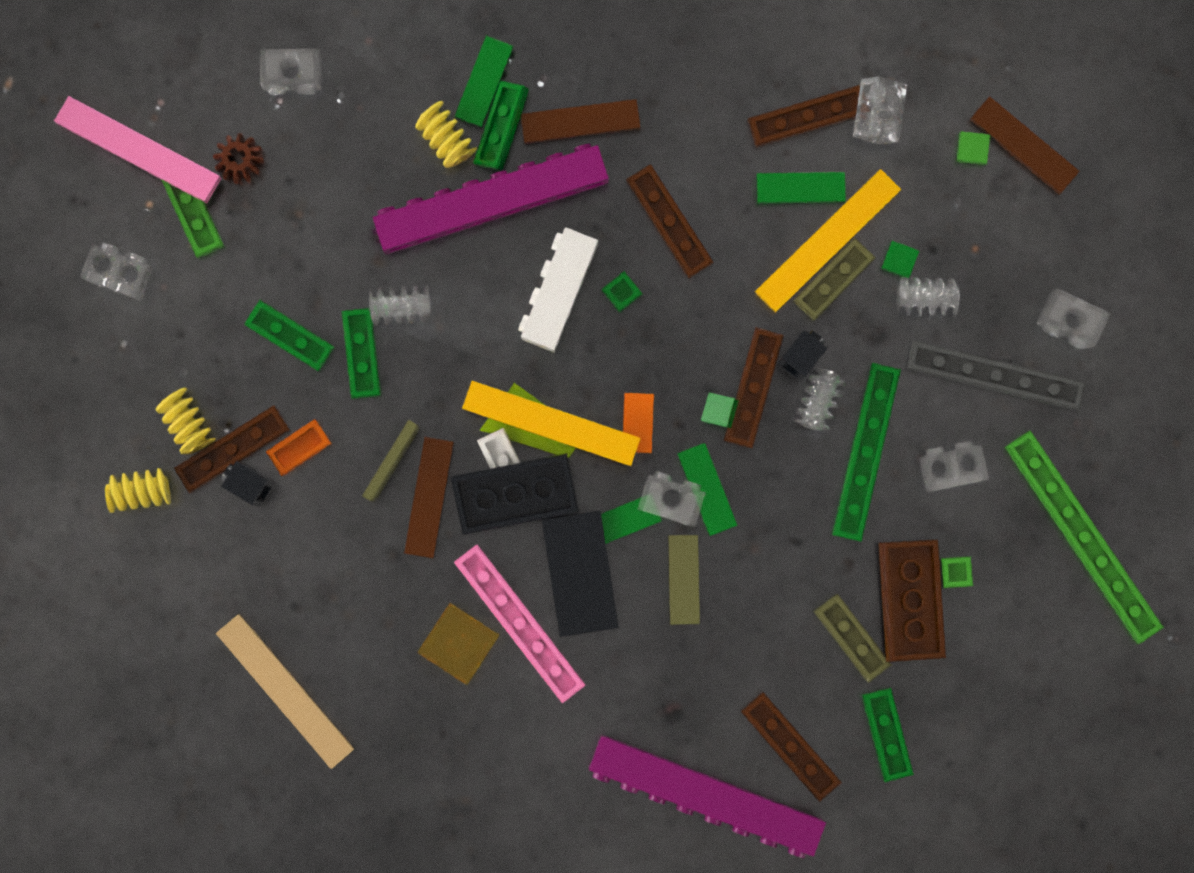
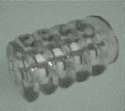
M902 277L897 287V313H899L901 306H904L906 313L910 315L913 306H916L918 315H922L925 307H928L930 315H934L936 308L940 307L942 316L946 315L948 308H952L953 315L957 316L960 299L959 287L956 286L955 280L951 278L948 279L946 285H944L942 278H937L934 286L930 278H925L921 286L918 277H914L910 285L908 279Z
M429 285L425 286L423 294H420L418 287L414 286L410 295L405 286L402 287L400 295H396L394 288L390 287L388 296L384 295L382 288H378L376 297H373L369 289V309L373 324L379 326L381 317H383L385 324L390 325L393 316L398 324L403 323L405 316H407L409 323L412 324L415 322L417 315L422 323H426L428 314L431 315Z
M814 366L813 369L819 375H810L809 380L815 386L805 387V392L811 397L801 398V403L807 408H798L796 411L803 419H794L793 422L820 432V430H830V427L824 423V420L834 419L835 416L828 409L838 408L839 405L832 398L842 397L843 394L836 388L837 386H846L847 383L840 378L839 374L823 367Z

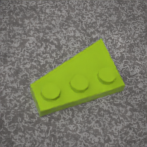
M516 383L507 392L544 405ZM490 418L487 419L480 429L482 432L491 434L505 428L511 441L554 455L567 453L568 458H570L576 450L575 447Z

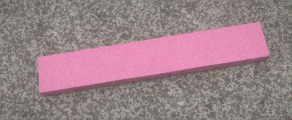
M68 96L54 120L56 124L206 204L222 179L210 170Z
M478 544L454 562L562 704L586 686Z

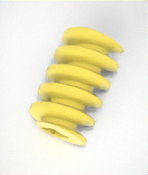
M439 101L430 106L419 117L416 129L419 131L424 130L422 137L425 140H431L429 143L430 148L438 149L436 156L440 159L445 158L443 165L446 168H451L469 159L476 152L477 147L467 149L471 139L467 138L461 141L460 137L464 133V129L453 130L458 121L456 119L449 122L446 121L451 112L449 110L440 112L439 109L444 102Z
M181 388L171 393L156 408L158 414H165L162 422L164 424H171L168 428L169 434H177L174 438L175 444H183L180 448V453L183 455L198 452L216 440V438L206 439L205 437L211 431L210 427L200 429L199 426L205 421L204 417L198 419L193 417L199 411V408H188L193 398H182L187 388Z
M157 468L156 477H152L150 471L146 470L144 479H141L136 471L133 474L132 481H129L126 473H122L121 482L117 483L114 475H110L109 484L105 486L106 505L110 513H114L116 506L120 511H126L128 504L133 510L138 509L140 503L144 508H148L151 505V500L155 506H161L163 498L167 504H171L169 482L161 468Z

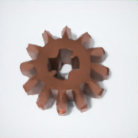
M238 133L236 142H234L230 135L226 136L228 145L225 146L222 143H218L217 147L222 153L213 154L214 160L220 162L215 166L216 171L223 172L222 178L226 181L233 176L235 184H240L242 176L248 183L251 182L252 179L249 173L252 171L254 174L259 175L261 171L255 165L264 164V159L257 156L263 151L262 148L254 146L255 140L252 137H249L244 142L245 139L241 133ZM238 153L243 156L241 158L243 162L239 165L232 161L236 160L234 156Z

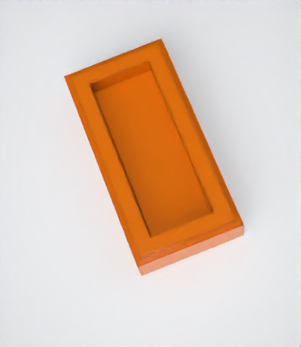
M624 393L623 432L641 438L636 453H652L654 394Z
M314 419L267 450L266 453L281 476H285L332 445L317 420Z

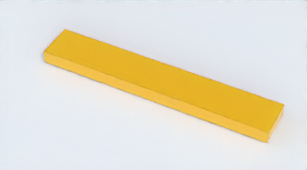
M880 169L782 264L755 293L776 313L886 206L901 189Z
M471 381L462 407L463 410L630 467L641 439L475 381Z

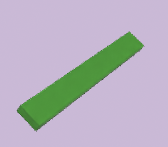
M1031 430L1005 446L1004 448L1135 642L1141 644L1164 628Z

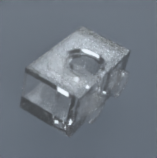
M260 50L261 87L271 95H283L286 93V90H297L298 94L310 95L314 94L315 90H322V54L320 50ZM297 67L298 74L292 79L284 77V72L287 68Z
M1056 288L1051 291L1037 324L1043 326L1042 330L1045 333L1058 337L1059 334L1070 339L1069 343L1085 350L1086 347L1096 346L1111 313ZM1067 314H1074L1078 318L1077 328H1071L1067 325Z
M655 471L654 476L648 475L637 510L695 527L706 493L700 491L701 485L684 480L683 485L671 482L673 476ZM668 490H675L680 494V503L675 507H670L664 502V494Z

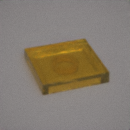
M449 603L417 653L468 685L500 635L454 604Z

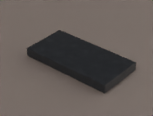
M567 453L450 477L463 535L579 512Z
M601 510L542 519L560 637L619 628Z

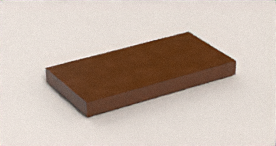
M938 539L878 543L886 662L946 658Z

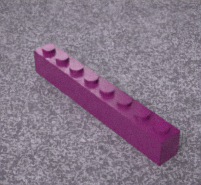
M588 143L574 148V153L563 156L562 152L552 154L546 157V162L535 165L534 161L518 166V171L507 174V171L503 170L490 175V180L480 183L478 179L462 184L461 189L452 192L450 188L439 190L434 193L433 198L424 201L422 197L411 199L406 202L405 207L396 210L394 206L383 208L378 211L377 216L372 218L382 249L385 254H389L608 184L609 178L598 145L591 147V144Z
M602 734L589 765V771L594 772L592 777L597 780L609 783L610 779L620 782V788L628 792L637 794L639 789L649 793L648 799L665 805L667 800L677 804L676 810L693 816L694 811L704 814V820L717 826H721L722 822L733 826L732 831L746 837H749L750 833L761 836L760 842L777 848L778 843L789 847L788 853L805 859L806 854L814 857L826 825L823 819Z

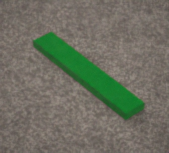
M871 363L832 535L862 542L901 369Z

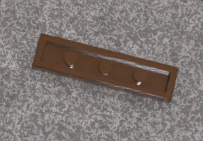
M857 85L748 118V124L757 148L868 115L869 112L861 86Z
M990 96L970 119L974 125L985 134H990L992 140L1059 195L1080 172Z
M637 99L521 114L524 144L634 131L641 128Z
M651 164L626 179L627 184L688 279L714 263Z
M755 328L735 398L739 402L731 429L727 428L724 441L753 448L784 335Z
M273 405L173 469L188 493L191 494L223 474L229 464L235 465L236 461L242 462L291 430L276 406Z
M424 437L404 550L405 554L434 558L454 447L453 441Z
M764 692L760 693L741 710L742 714L819 802L842 783Z

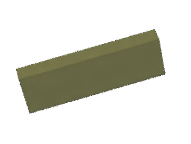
M854 238L793 302L815 321L876 257Z
M408 420L362 496L371 502H376L419 432L420 428L417 424Z
M668 535L670 625L700 624L698 535Z
M838 594L813 611L868 683L892 665L890 662H886L884 653Z

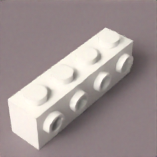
M565 227L563 234H556L551 249L555 250L552 261L546 260L540 276L544 277L541 288L535 287L529 304L534 306L529 316L524 314L518 331L523 332L521 335L523 341L555 353L597 249V239Z

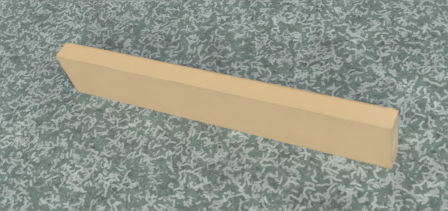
M240 614L236 615L216 633L330 769L334 768L354 750L349 741Z

